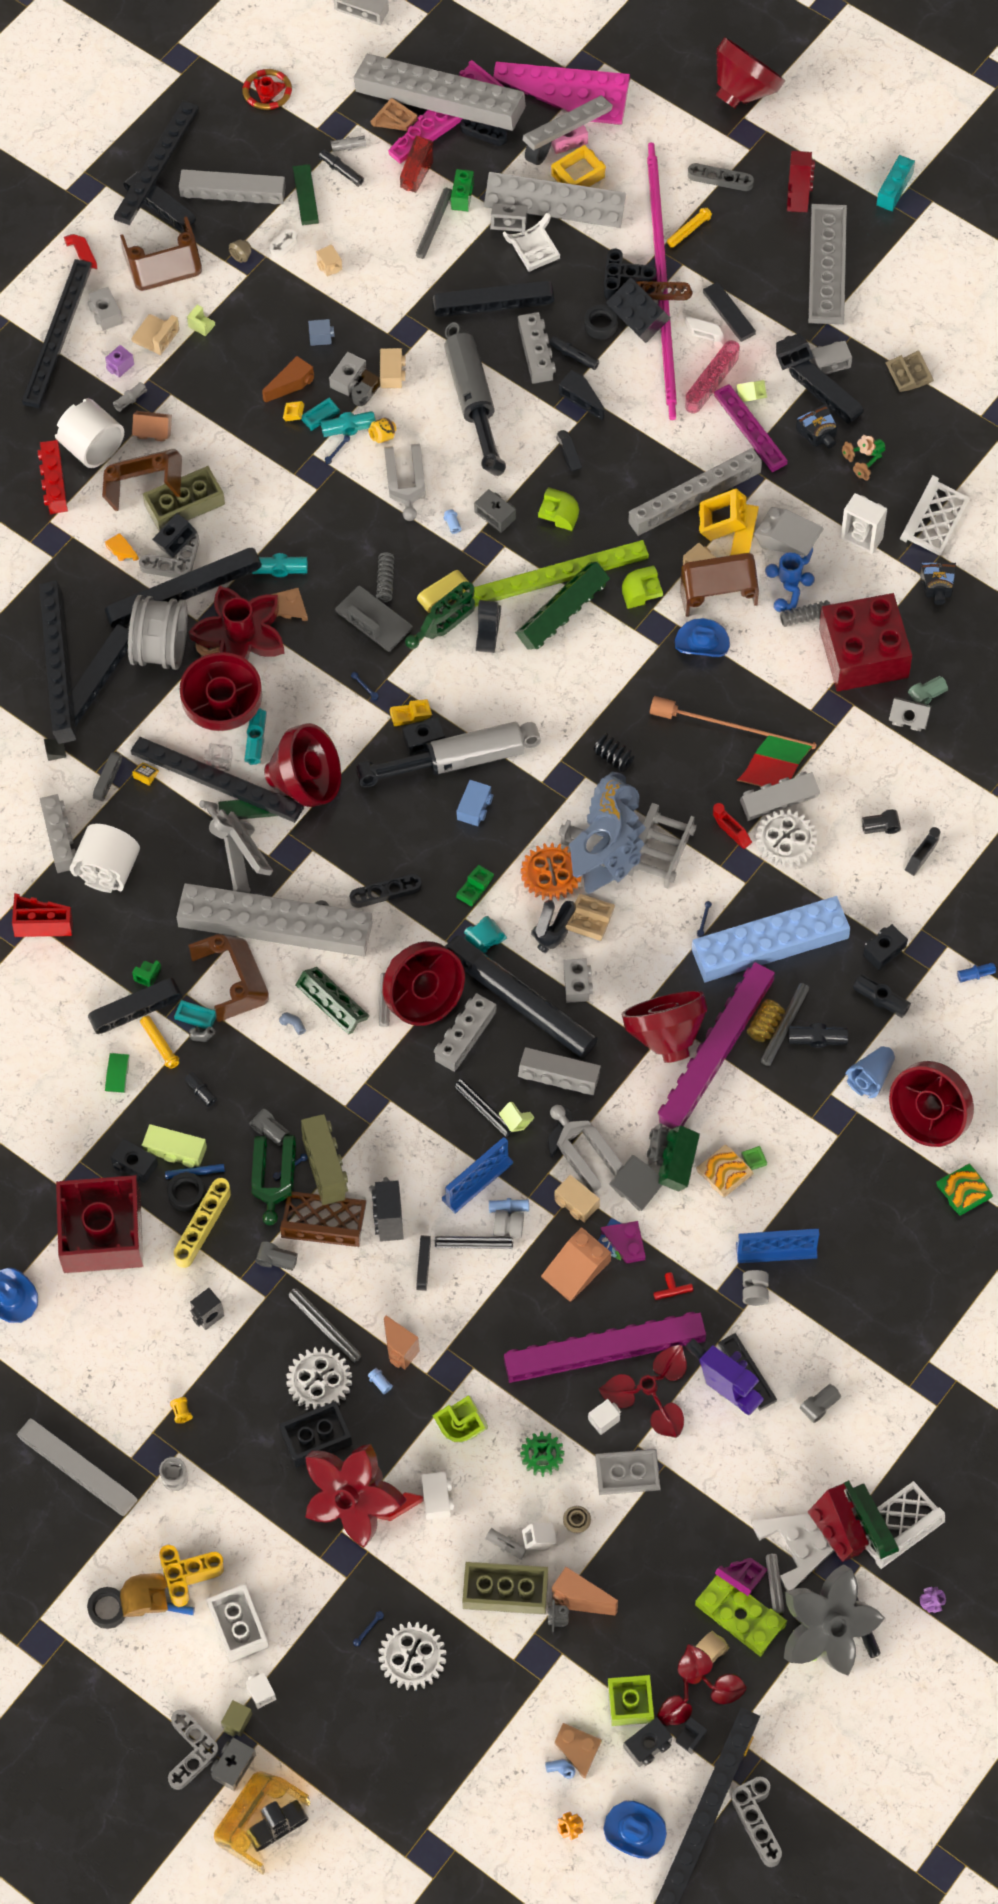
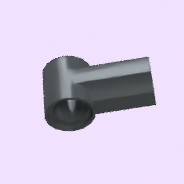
M262 1109L249 1123L257 1133L266 1135L278 1146L283 1145L284 1136L290 1135V1132L275 1121L274 1116L266 1109Z
M261 1242L255 1262L264 1267H272L273 1265L293 1271L297 1263L298 1253L280 1249L270 1242Z
M829 1384L814 1397L811 1396L801 1404L800 1410L813 1423H816L825 1415L826 1410L841 1399V1394L834 1385Z

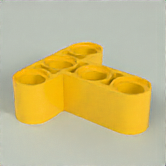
M165 1545L159 1552L160 1563L167 1582L171 1602L178 1607L185 1606L189 1601L187 1585L219 1577L224 1571L223 1557L218 1552H210L181 1561L178 1551L173 1545ZM166 1556H173L170 1560L165 1559ZM215 1562L219 1564L216 1567L210 1566L211 1563ZM193 1568L199 1569L197 1572H190ZM172 1574H178V1575H179V1576L176 1577V1578H171V1577H170V1575H172ZM177 1592L184 1593L182 1596L175 1595Z

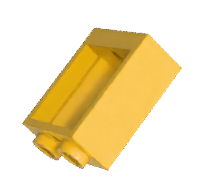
M583 145L551 164V175L560 183L590 187L605 178L606 166L603 161L598 160L591 149ZM584 158L594 170L574 181L565 169Z
M733 489L700 502V533L712 541L746 528V496L738 489ZM730 505V518L712 525V512Z

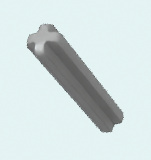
M381 973L379 1026L381 1027L389 1026L390 1009L385 1003L382 990L385 973Z
M767 1554L766 1564L772 1608L780 1615L784 1613V1603L777 1555Z

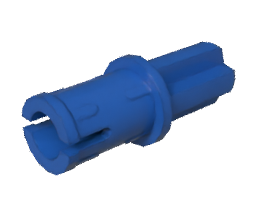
M993 963L981 966L973 965L972 968L957 971L958 980L960 983L973 979L979 980L980 977L996 973V966Z

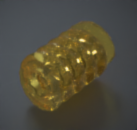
M766 999L761 1004V1008L747 1029L748 1035L758 1042H765L764 1038L771 1039L770 1033H774L775 1029L773 1027H777V1021L782 1019L780 1014H785L784 1008L778 1003Z

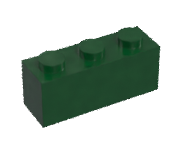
M681 1125L669 1131L667 1135V1148L663 1152V1165L658 1173L660 1176L659 1184L678 1192L688 1187L700 1133Z

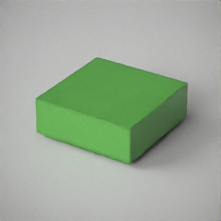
M760 1146L741 1153L744 1162L751 1170L767 1165Z

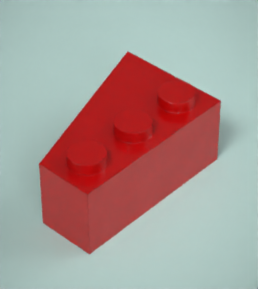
M14 893L12 917L14 936H72L73 918L71 907L49 901L44 903L37 901V898L31 897L28 899Z

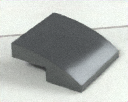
M635 1155L629 1158L609 1183L622 1198H626L638 1211H642L662 1187L658 1183L660 1176Z

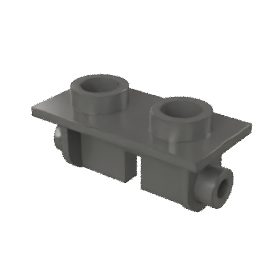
M662 1123L652 1128L649 1133L648 1165L657 1162L658 1166L663 1165V1152L666 1148H662V1145L667 1147L669 1128L662 1127Z
M553 1600V1606H548V1625H552V1632H554V1627H565L569 1623L568 1607L555 1605V1600Z

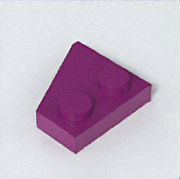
M638 1221L600 1228L602 1235L606 1236L615 1251L619 1252L620 1257L625 1263L646 1260Z
M747 1558L741 1562H733L729 1567L723 1568V1566H719L715 1574L740 1592L749 1596L768 1569L754 1559Z

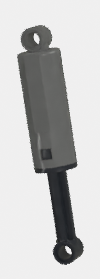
M450 323L445 329V336L448 339L444 343V348L463 417L466 421L475 423L484 455L481 461L482 468L494 476H500L506 469V463L500 459L488 420L493 416L495 408L475 338L469 334L468 330L457 323Z

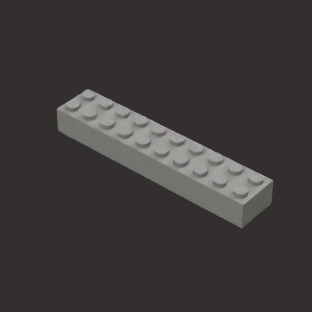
M368 53L353 77L356 92L387 100L393 98L399 103L511 131L514 130L526 107L523 91Z
M187 883L184 884L177 912L178 927L363 957L366 955L373 924L372 913Z

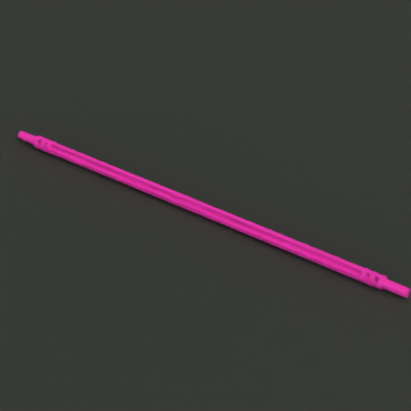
M650 142L648 143L649 156L647 157L656 279L657 282H667L657 156H655V144ZM668 288L664 290L663 294H668ZM658 300V305L670 316L669 300ZM669 320L660 330L666 405L669 410V419L675 420L677 398L671 323Z

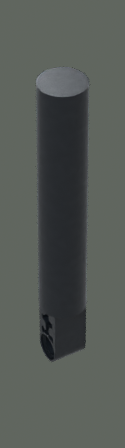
M456 936L445 945L446 948L460 959L464 971L580 1058H585L592 1051L598 1040L595 1035L466 939Z

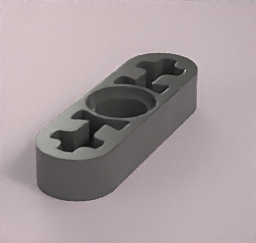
M115 752L110 754L94 788L93 799L102 802L105 800L120 768L122 754Z

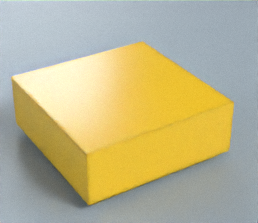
M302 401L286 403L283 419L285 421L300 420L304 403Z

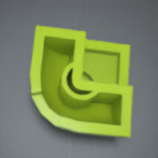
M548 487L544 494V500L538 512V517L555 522L556 527L573 531L579 515L577 501L574 496L566 492Z
M655 566L634 570L628 573L624 579L622 594L627 609L645 605L646 600L663 596Z
M469 1395L456 1404L448 1405L432 1415L444 1436L454 1442L471 1440L488 1429L484 1416L479 1412L472 1397Z

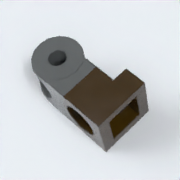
M366 369L361 374L362 381L351 392L352 401L356 406L365 405L381 386L380 377Z

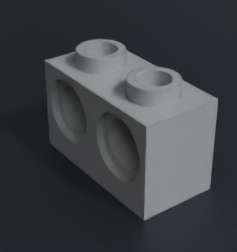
M587 958L564 960L566 1003L589 1001V995L593 994V984L588 981V977H592L591 965H587ZM575 970H580V971H582V972L579 973V974H577V973H574L573 971H575ZM581 987L583 990L577 991L575 988Z

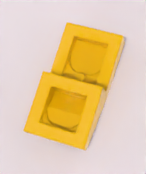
M428 699L410 701L409 705L390 708V715L394 726L407 725L432 717Z

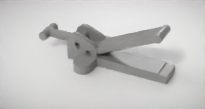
M201 800L199 806L206 808L213 818L209 825L210 832L224 839L233 891L250 893L243 855L256 873L270 876L273 872V869L250 837L255 828L249 822L239 820L234 812H230L229 815L222 809L217 812L216 803Z

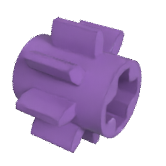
M932 1586L923 1589L925 1594L920 1596L922 1608L927 1610L928 1613L942 1611L941 1606L946 1603L944 1592L938 1590V1587L933 1588Z

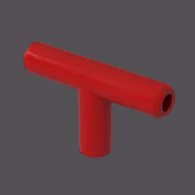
M668 1272L665 1274L668 1289L654 1292L653 1295L654 1299L658 1300L692 1292L694 1289L692 1284L676 1287L673 1273Z

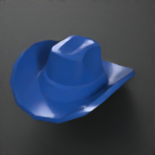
M700 618L686 622L678 630L675 638V648L681 653L722 657L727 654L730 648V641L722 625L711 619Z
M8 1267L0 1270V1318L9 1323H22L32 1317L37 1309L38 1293L28 1277L21 1271Z
M623 1801L615 1805L606 1816L603 1827L606 1841L611 1846L630 1856L641 1859H649L658 1854L664 1846L667 1835L665 1821L660 1814L647 1805L636 1801Z

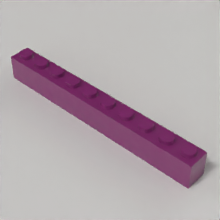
M754 962L751 968L748 967L743 976L745 977L742 983L738 982L734 989V996L732 998L729 997L726 1001V1009L723 1013L720 1012L715 1020L716 1025L714 1028H709L706 1034V1041L699 1044L696 1050V1057L689 1060L686 1073H682L679 1076L676 1089L672 1088L667 1097L669 1100L666 1105L662 1104L659 1108V1123L670 1129L679 1125H685L772 985L775 972Z
M689 1312L681 1317L669 1316L658 1322L650 1320L639 1326L631 1324L624 1329L617 1330L613 1328L601 1334L589 1333L586 1337L582 1338L570 1337L563 1342L551 1341L544 1346L532 1345L525 1350L513 1349L504 1354V1363L509 1383L664 1351L672 1346L681 1345L683 1347L691 1339H695L698 1343L706 1342V1332L701 1312Z

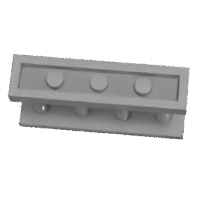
M652 803L643 823L646 829L639 836L644 843L639 852L642 855L648 854L669 861L671 865L669 870L666 871L642 863L640 860L639 864L633 866L627 875L633 876L635 870H642L665 878L664 888L668 889L670 882L674 883L677 875L675 870L690 835L693 836L697 826L694 824L695 817L691 816L688 824L662 816L659 813V805ZM659 822L685 832L680 840L654 831L653 826ZM654 838L678 848L675 855L648 847V844H646L647 840Z

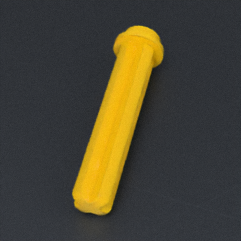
M701 208L695 217L667 239L666 242L669 247H675L706 220L709 221L712 216L711 211L708 208Z
M150 1016L142 1017L140 1023L163 1057L165 1066L170 1069L178 1066L179 1057L174 1055Z

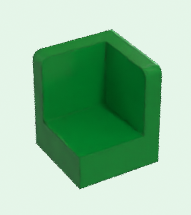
M156 960L154 964L144 961L140 968L135 967L132 972L134 981L147 987L152 986L161 971L160 961Z

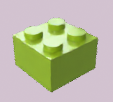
M650 1675L608 1678L611 1726L647 1724L654 1719Z

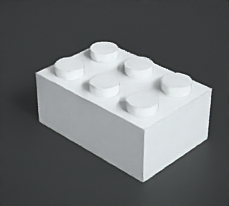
M855 493L844 509L841 539L873 554L883 539L887 508L879 503L868 500L865 496Z
M245 1584L206 1599L230 1663L269 1647Z

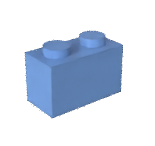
M469 780L457 809V820L479 826L480 821H484L487 810L485 809L487 804L490 805L493 799L491 786Z

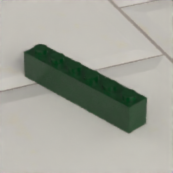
M598 561L589 562L515 632L528 650L541 648L547 638L557 633L556 629L565 625L572 614L578 613L584 603L594 598L593 594L596 591H600L606 586V582L610 578Z

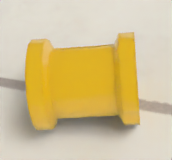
M186 1397L176 1398L170 1402V1406L173 1408L176 1416L174 1419L176 1423H185L192 1419L193 1416L189 1413Z

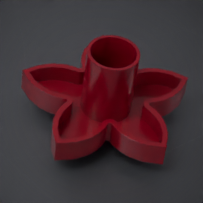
M219 586L214 598L217 616L202 619L189 631L190 639L198 645L207 648L220 647L219 652L236 654L248 660L250 652L264 657H275L285 654L281 636L270 626L278 614V595H262L248 602L233 590Z
M371 1444L360 1446L344 1462L332 1453L325 1451H311L306 1456L309 1475L314 1483L321 1488L310 1500L307 1506L306 1518L324 1523L341 1518L346 1533L363 1548L376 1533L378 1525L377 1516L392 1514L407 1501L397 1488L392 1484L382 1481L383 1475L378 1467L376 1453Z

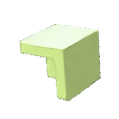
M196 305L187 316L188 327L204 336L215 326L213 320L204 316L203 307Z
M764 380L737 384L738 396L743 402L767 398Z
M509 1102L499 1113L511 1132L524 1130L534 1119L531 1112L520 1113L513 1102Z

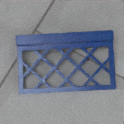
M503 1137L445 1187L446 1194L442 1197V1201L454 1213H457L513 1164V1160L508 1156V1140Z
M819 1229L738 1234V1242H736L737 1262L751 1263L816 1259Z

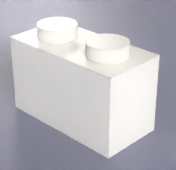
M446 1472L421 1474L426 1520L451 1517L450 1510H454L453 1498L448 1496V1491L452 1490L451 1478H446Z

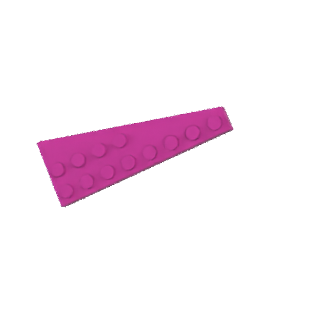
M473 60L469 61V65L465 70L459 72V76L504 87ZM427 110L418 117V121L413 126L408 128V132L393 144L388 150L389 155L401 164L456 126L463 118Z

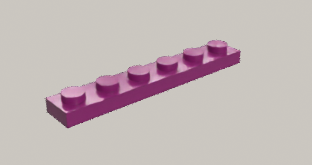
M728 384L714 391L715 398L771 472L787 465L788 460L731 385Z

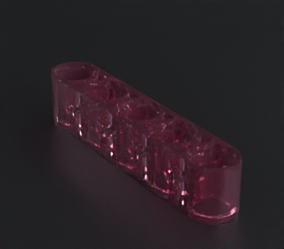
M730 340L723 345L689 389L685 398L686 411L689 413L699 412L737 363L740 345L736 341Z

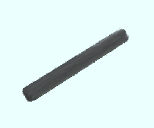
M445 187L441 193L416 251L417 258L424 259L450 201L452 189Z
M804 983L799 984L761 1058L762 1064L766 1066L771 1065L789 1030V1026H791L809 991L808 985Z
M297 1288L289 1292V1298L352 1362L355 1363L361 1358V1353Z

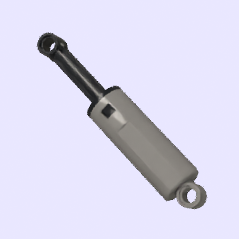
M511 722L427 742V753L377 765L370 761H364L356 766V773L360 785L366 788L374 786L380 778L430 766L433 774L438 775L521 755L525 752L524 747H537L541 743V737L535 723L527 722L519 727L517 722Z

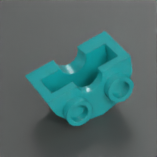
M489 916L483 917L474 927L470 926L464 931L466 935L464 939L483 953H486L491 946L498 945L507 939L504 932Z

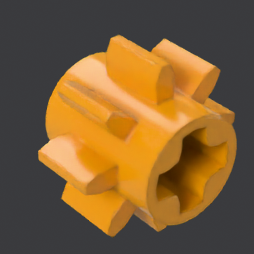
M567 1812L558 1819V1831L563 1838L569 1836L570 1840H573L583 1833V1820L577 1813L572 1815L571 1812Z

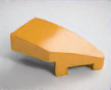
M120 533L105 541L106 547L114 555H117L119 561H124L126 558H133V561L139 560L136 552Z

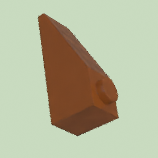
M296 356L262 390L263 401L269 402L303 389L314 379L313 367Z

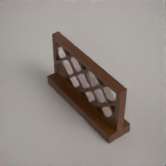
M292 1192V1195L287 1198L283 1221H281L280 1226L281 1238L360 1247L366 1200L345 1198L343 1201L335 1202L340 1204L342 1208L334 1212L329 1207L334 1203L320 1206L315 1210L310 1203L314 1201L321 1202L320 1196L317 1194ZM292 1198L301 1199L303 1203L294 1207L291 1200ZM354 1205L361 1206V1210L356 1214L349 1210ZM307 1206L311 1213L303 1217L298 1211ZM327 1209L331 1215L322 1219L318 1213ZM346 1211L350 1217L342 1222L338 1215ZM294 1213L300 1219L296 1222L287 1221L288 1217ZM315 1216L319 1222L313 1225L309 1224L307 1220ZM334 1218L339 1224L335 1227L328 1226L326 1223ZM354 1220L358 1227L357 1230L348 1229L346 1225Z

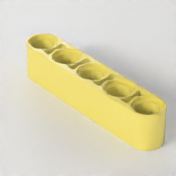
M218 1178L214 1180L176 1245L174 1257L179 1267L187 1268L193 1263L229 1200L231 1190L226 1179ZM219 1188H226L223 1192L217 1191ZM210 1204H216V1205H217V1206H216L215 1208H213V1209L207 1208L208 1205H210ZM201 1220L207 1221L205 1225L198 1224ZM191 1237H197V1238H198V1239H197L196 1241H194V1242L188 1241ZM183 1253L188 1254L186 1258H179Z

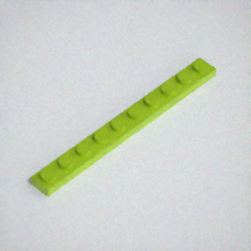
M641 540L474 587L475 594L473 599L475 607L479 605V600L495 602L570 581L589 562L598 561L603 570L606 571L649 559V554L644 541Z

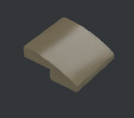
M919 350L904 358L900 355L885 362L900 392L912 390L934 381Z

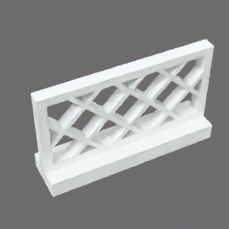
M932 475L900 540L904 542L909 540L940 556L970 498L938 482L939 478ZM937 489L944 491L946 497L939 498L936 492ZM958 498L964 502L962 505L955 506L952 499ZM948 500L951 508L943 509L941 502ZM937 503L939 511L932 512L929 505ZM953 511L955 519L948 520L945 513ZM941 514L944 522L936 523L934 516ZM930 517L932 524L924 526L922 519ZM946 525L948 533L941 534L938 527ZM934 528L937 535L929 537L927 530ZM923 531L925 538L919 539L915 537V532ZM939 539L940 549L934 547L931 541Z
M913 1481L877 1507L881 1515H886L888 1529L899 1530V1536L894 1538L899 1547V1552L880 1559L877 1552L871 1547V1541L867 1535L866 1538L869 1540V1545L865 1549L876 1560L879 1568L882 1569L945 1522V1512L940 1507L937 1508ZM914 1489L918 1494V1500L906 1499V1494ZM893 1503H902V1512L890 1511V1506ZM905 1504L917 1505L916 1513L904 1512ZM920 1505L929 1506L932 1511L928 1514H919ZM889 1516L901 1517L900 1525L888 1524ZM904 1517L916 1518L915 1524L903 1526Z

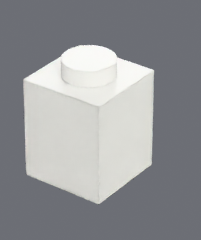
M607 1399L588 1413V1420L599 1434L602 1435L620 1421L621 1411L615 1403L611 1404Z
M532 1523L522 1530L526 1550H547L557 1543V1535L553 1523Z
M264 1672L261 1674L255 1673L245 1681L257 1709L276 1700L275 1693Z

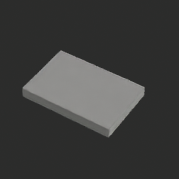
M657 1449L600 1453L595 1455L599 1495L660 1490Z

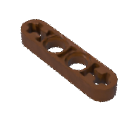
M635 281L646 293L648 289L655 288L653 293L648 294L653 300L685 301L690 299L693 294L690 285L686 282ZM665 289H672L670 293L663 294Z

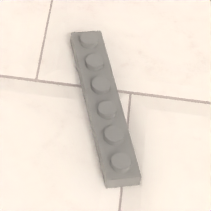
M601 95L523 135V141L530 148L536 150L612 111L613 105Z

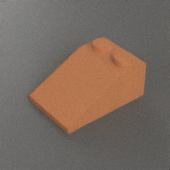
M581 1227L565 1244L541 1277L567 1300L572 1302L611 1262V1252Z
M565 1567L552 1586V1599L555 1600L556 1605H564L569 1610L614 1616L618 1612L617 1599L568 1567Z

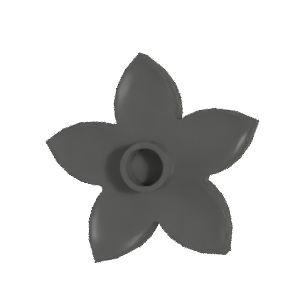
M842 1565L827 1577L820 1595L806 1588H796L785 1592L788 1609L801 1625L789 1636L785 1646L784 1659L790 1663L803 1664L811 1662L821 1655L830 1667L849 1676L856 1658V1646L853 1638L870 1634L878 1628L885 1617L877 1609L865 1602L856 1601L858 1594L856 1577L851 1568Z

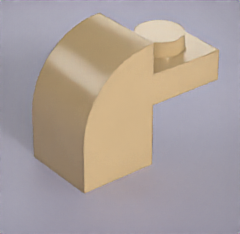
M714 1631L708 1633L696 1645V1647L702 1649L710 1656L712 1663L718 1657L724 1655L730 1648L727 1646L728 1644L725 1639Z

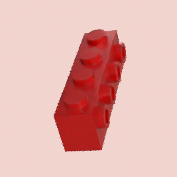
M58 440L40 442L41 450H38L39 461L42 460L43 463L39 465L40 473L45 478L41 480L43 491L46 490V495H43L45 506L48 505L50 514L68 512Z

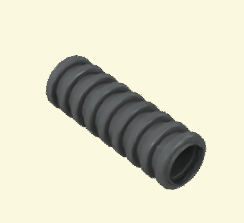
M384 552L378 556L376 598L381 602H388L392 600L395 556Z
M825 600L824 603L820 601L819 604H809L808 607L804 605L802 608H792L791 611L789 609L786 612L781 611V623L784 627H787L788 624L792 626L793 623H803L804 620L808 622L810 619H820L822 606L831 604L828 600Z

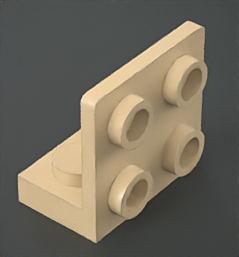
M149 314L131 338L132 342L162 355L180 330L178 317L171 315L168 320L164 321Z

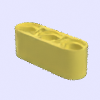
M455 570L420 592L417 600L430 613L434 604L460 583L469 581L459 570Z

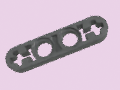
M693 163L688 167V178L692 181L741 191H749L754 185V178L748 173ZM715 173L717 176L710 178L708 174ZM730 176V177H732L734 180H733V181H726V180H725V177Z

